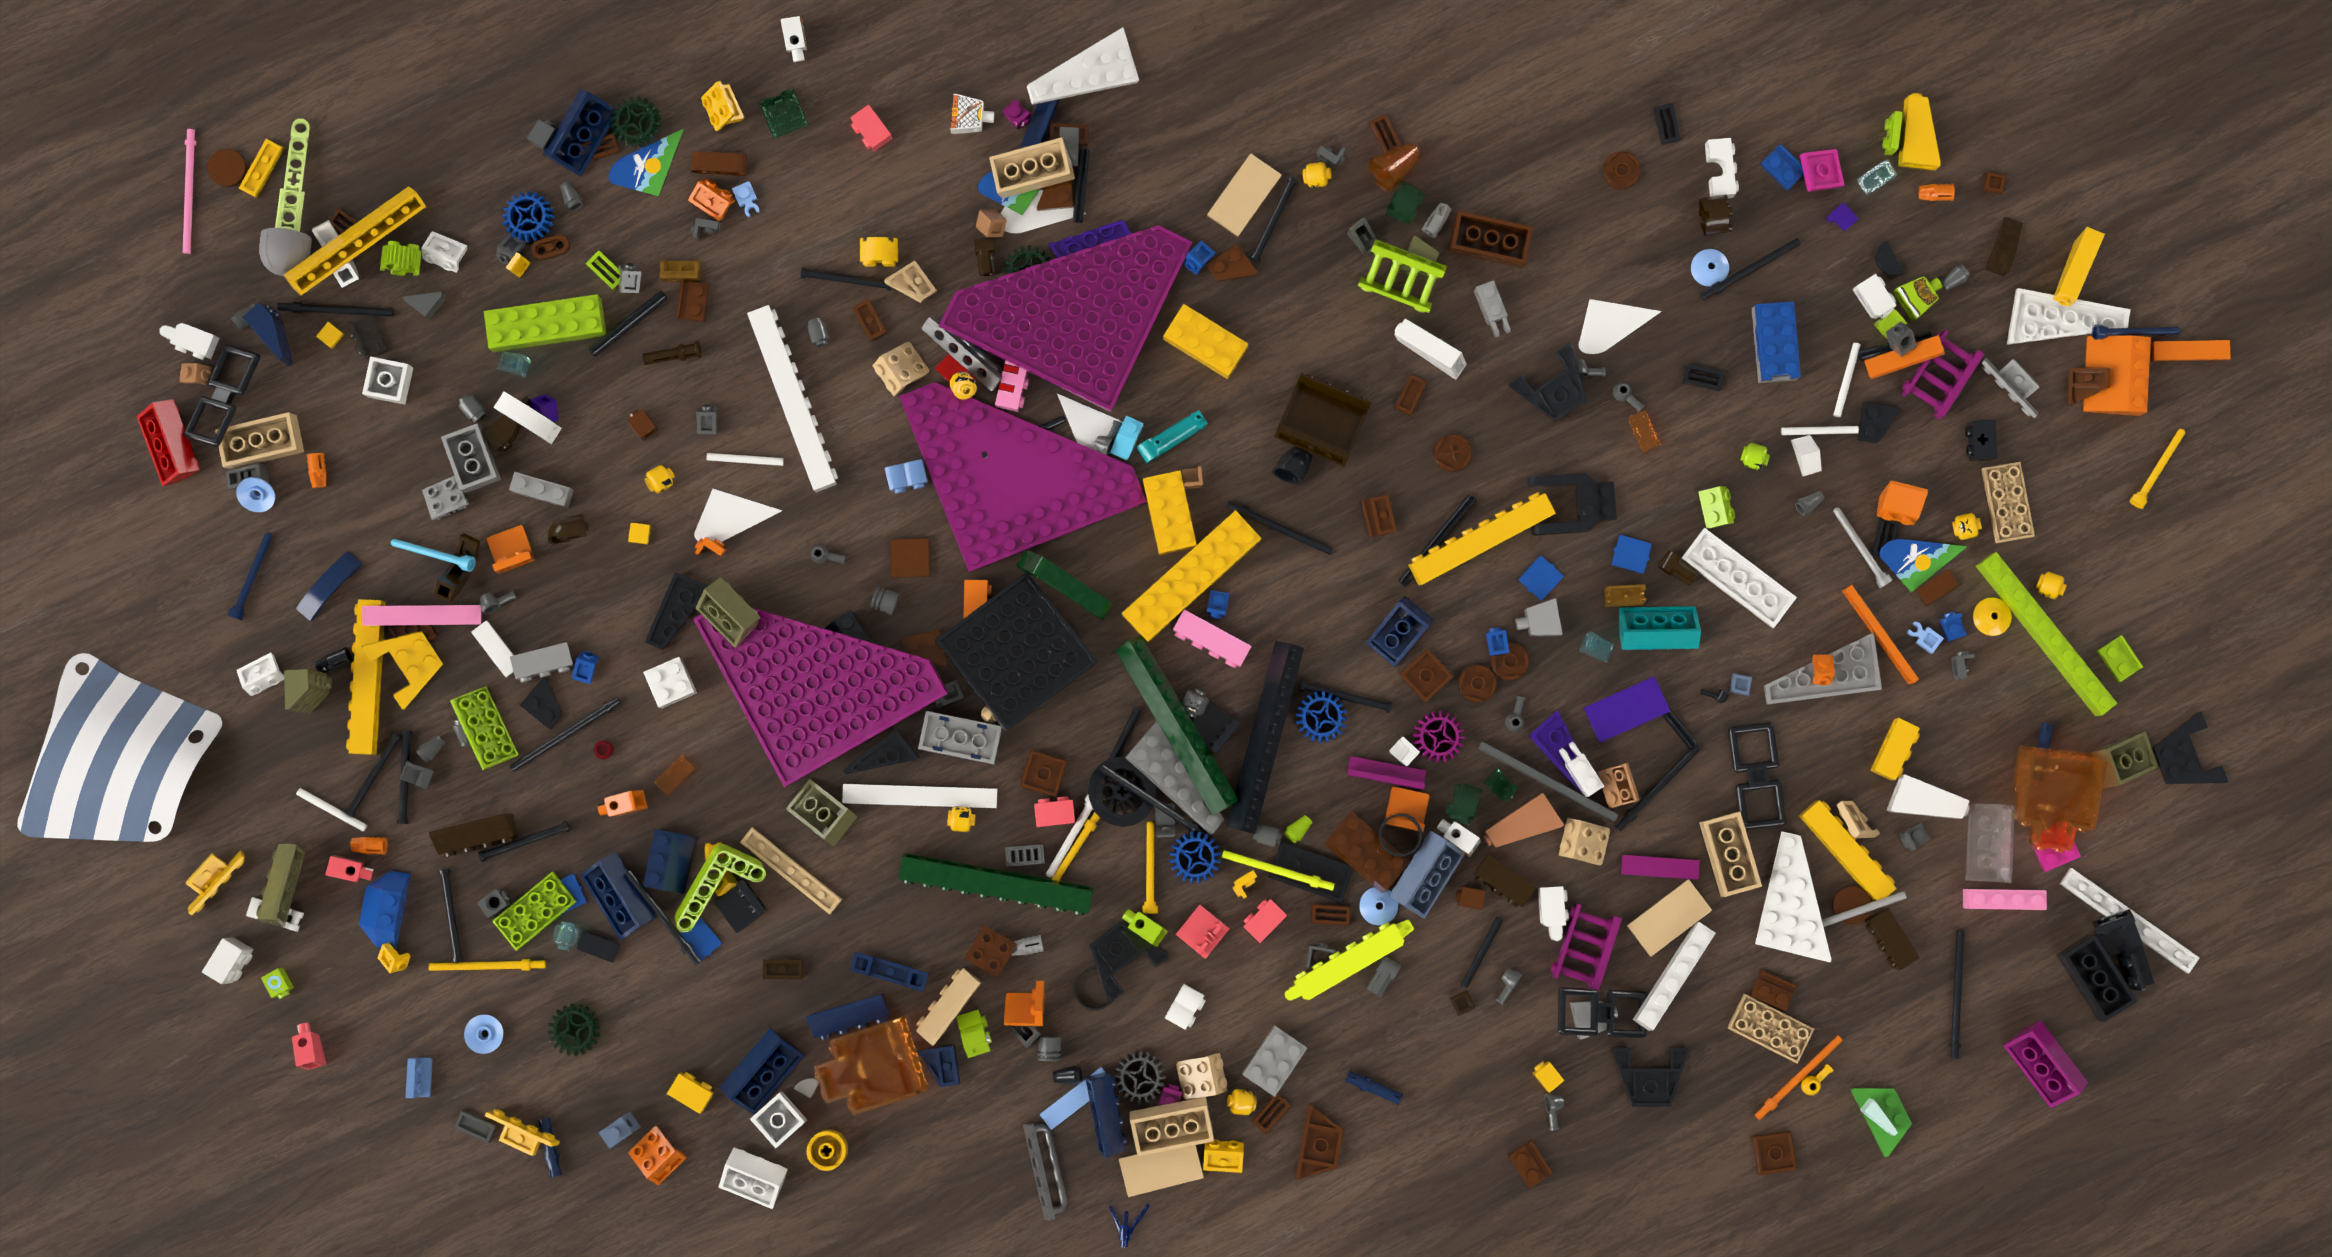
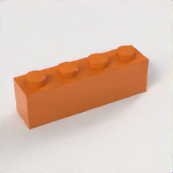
M964 580V618L987 602L988 596L992 597V585H989L988 580Z

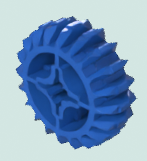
M527 191L526 196L519 192V198L513 195L514 201H507L509 208L503 207V210L507 212V214L502 215V218L506 219L503 225L507 226L506 231L508 233L512 232L511 236L513 238L517 235L519 241L525 238V241L530 243L532 237L536 242L538 235L543 239L544 235L542 233L544 231L546 233L550 232L547 226H553V223L549 220L554 219V216L550 214L554 210L552 207H549L550 202L545 201L543 195L539 197L537 192L531 195V192ZM527 203H534L533 205H530L528 208L520 207ZM540 207L542 209L541 222L537 220V214L539 213L538 209ZM516 212L520 215L517 226L514 223ZM522 212H523L524 214H526V215H529V216L531 215V216H532L531 218H532L534 221H532L531 219L525 218V216L522 214ZM530 225L536 226V228L532 230L523 231V229H526Z
M1322 691L1321 697L1318 696L1317 692H1314V699H1312L1311 695H1307L1309 702L1307 703L1304 699L1301 701L1305 705L1304 708L1301 706L1297 707L1298 710L1302 711V714H1296V717H1301V720L1297 721L1296 724H1303L1299 731H1307L1304 734L1305 738L1311 734L1310 741L1312 742L1315 740V737H1318V743H1321L1322 737H1325V742L1328 743V736L1335 740V732L1339 735L1342 734L1338 728H1346V725L1342 724L1341 721L1348 720L1347 717H1342V714L1347 713V710H1340L1344 706L1343 702L1339 705L1336 704L1339 697H1336L1334 701L1331 700L1332 693L1326 698L1325 691ZM1315 702H1324L1320 711L1308 709ZM1330 704L1336 710L1337 720L1328 715ZM1324 708H1326L1324 713L1328 720H1323L1318 726L1319 721L1316 718L1317 715L1314 714L1320 715ZM1306 714L1315 720L1313 730L1306 722ZM1325 723L1335 726L1327 733H1318L1321 726Z
M1190 832L1189 839L1183 834L1184 841L1181 842L1177 838L1176 841L1180 845L1178 847L1172 845V848L1176 849V853H1169V855L1175 856V859H1171L1169 862H1176V866H1173L1171 869L1176 870L1178 868L1180 871L1176 876L1179 877L1183 873L1182 881H1185L1188 876L1190 877L1189 883L1191 884L1193 883V878H1197L1198 884L1201 883L1200 877L1208 881L1206 874L1209 873L1213 877L1212 868L1216 871L1219 869L1214 866V863H1221V860H1215V856H1220L1221 852H1214L1219 846L1215 845L1212 847L1211 844L1214 842V839L1207 842V834L1204 835L1203 839L1200 838L1201 832L1197 833V837H1194L1193 832ZM1189 842H1200L1194 851L1182 848ZM1205 845L1211 852V862L1202 857L1201 853ZM1200 848L1198 857L1201 858V860H1203L1204 863L1201 861L1197 863L1196 861V863H1193L1192 867H1190L1192 863V858L1189 855H1187L1186 852L1189 854H1194V852H1197ZM1179 853L1189 859L1186 870L1180 865ZM1197 864L1208 867L1202 873L1191 874L1193 867Z

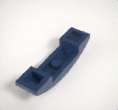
M346 552L316 581L296 609L309 621H312L324 608L323 605L363 564L350 552Z
M855 952L850 971L922 992L925 990L929 976L927 972Z

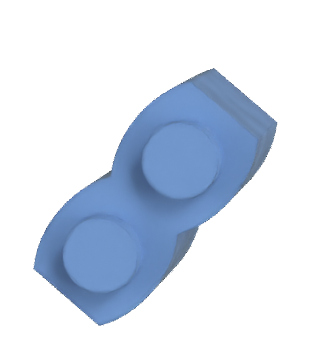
M922 459L885 468L890 491H895V494L906 492V488L913 487V489L924 488V484L928 483Z

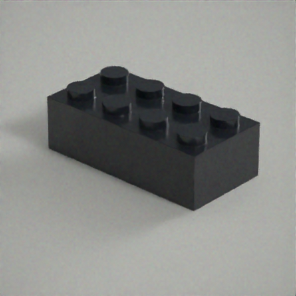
M2088 934L2056 954L2098 1021L2106 1022L2138 1002L2096 935Z

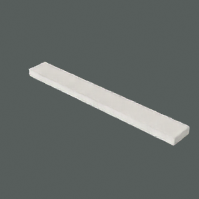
M843 784L842 803L997 808V789Z
M2073 868L2068 870L2059 883L2106 917L2130 909ZM2131 910L2142 942L2189 974L2199 960V957Z

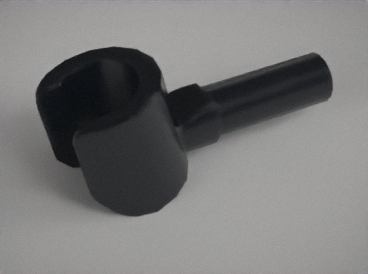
M1701 689L1700 693L1712 697L1720 703H1724L1729 696L1723 690L1715 694Z

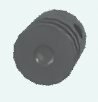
M878 586L870 607H875L876 610L879 609L881 612L893 615L900 594L888 589L885 591V588L881 589Z
M1038 1037V1051H1040L1038 1053V1056H1040L1038 1061H1061V1058H1059L1061 1056V1053H1059L1061 1051V1037Z

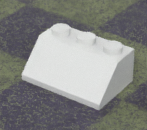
M734 1147L725 1164L719 1188L773 1209L788 1169Z

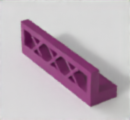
M1350 756L1347 775L1423 790L1425 787L1426 770Z

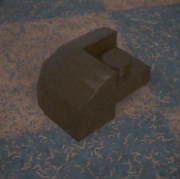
M583 514L566 516L554 521L548 530V543L553 545L571 542L573 538L586 537V531H589L588 523L584 522Z

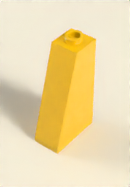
M1913 93L1904 100L1898 166L1937 170L1941 162L1928 97H1922V94Z
M2086 227L2074 241L2053 300L2057 301L2060 305L2071 307L2077 300L2104 238V233Z

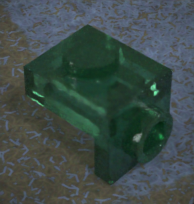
M1495 769L1483 782L1504 802L1512 798L1518 789L1498 769Z

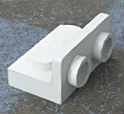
M432 231L422 246V258L428 263H434L445 270L457 273L459 262L467 251V245Z
M272 653L237 670L242 688L250 696L259 694L261 691L284 680V675L280 672L275 656Z

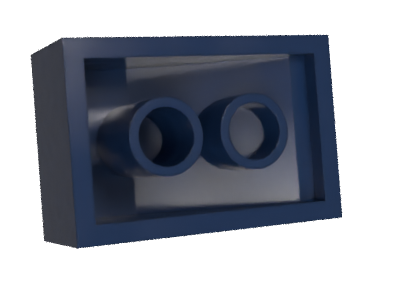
M259 302L243 316V319L280 361L289 366L293 365L284 324L279 319L281 315L269 304L265 306Z
M1404 596L1367 640L1366 644L1392 666L1396 667L1434 622V619L1407 596Z

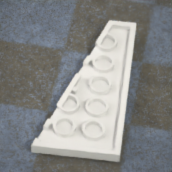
M1122 27L1028 84L1027 89L1032 105L1138 83L1139 78L1124 28Z

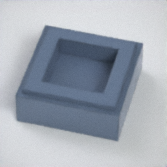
M1733 673L1729 693L1749 696L1752 677Z

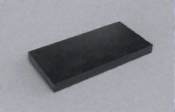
M1281 841L1273 865L1312 877L1313 875L1319 876L1322 880L1335 883L1334 889L1331 891L1321 887H1311L1308 883L1270 872L1268 878L1342 903L1353 868L1348 864Z

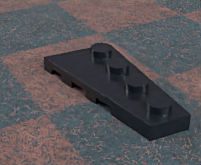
M675 572L645 643L664 650L695 610L704 589L708 585Z

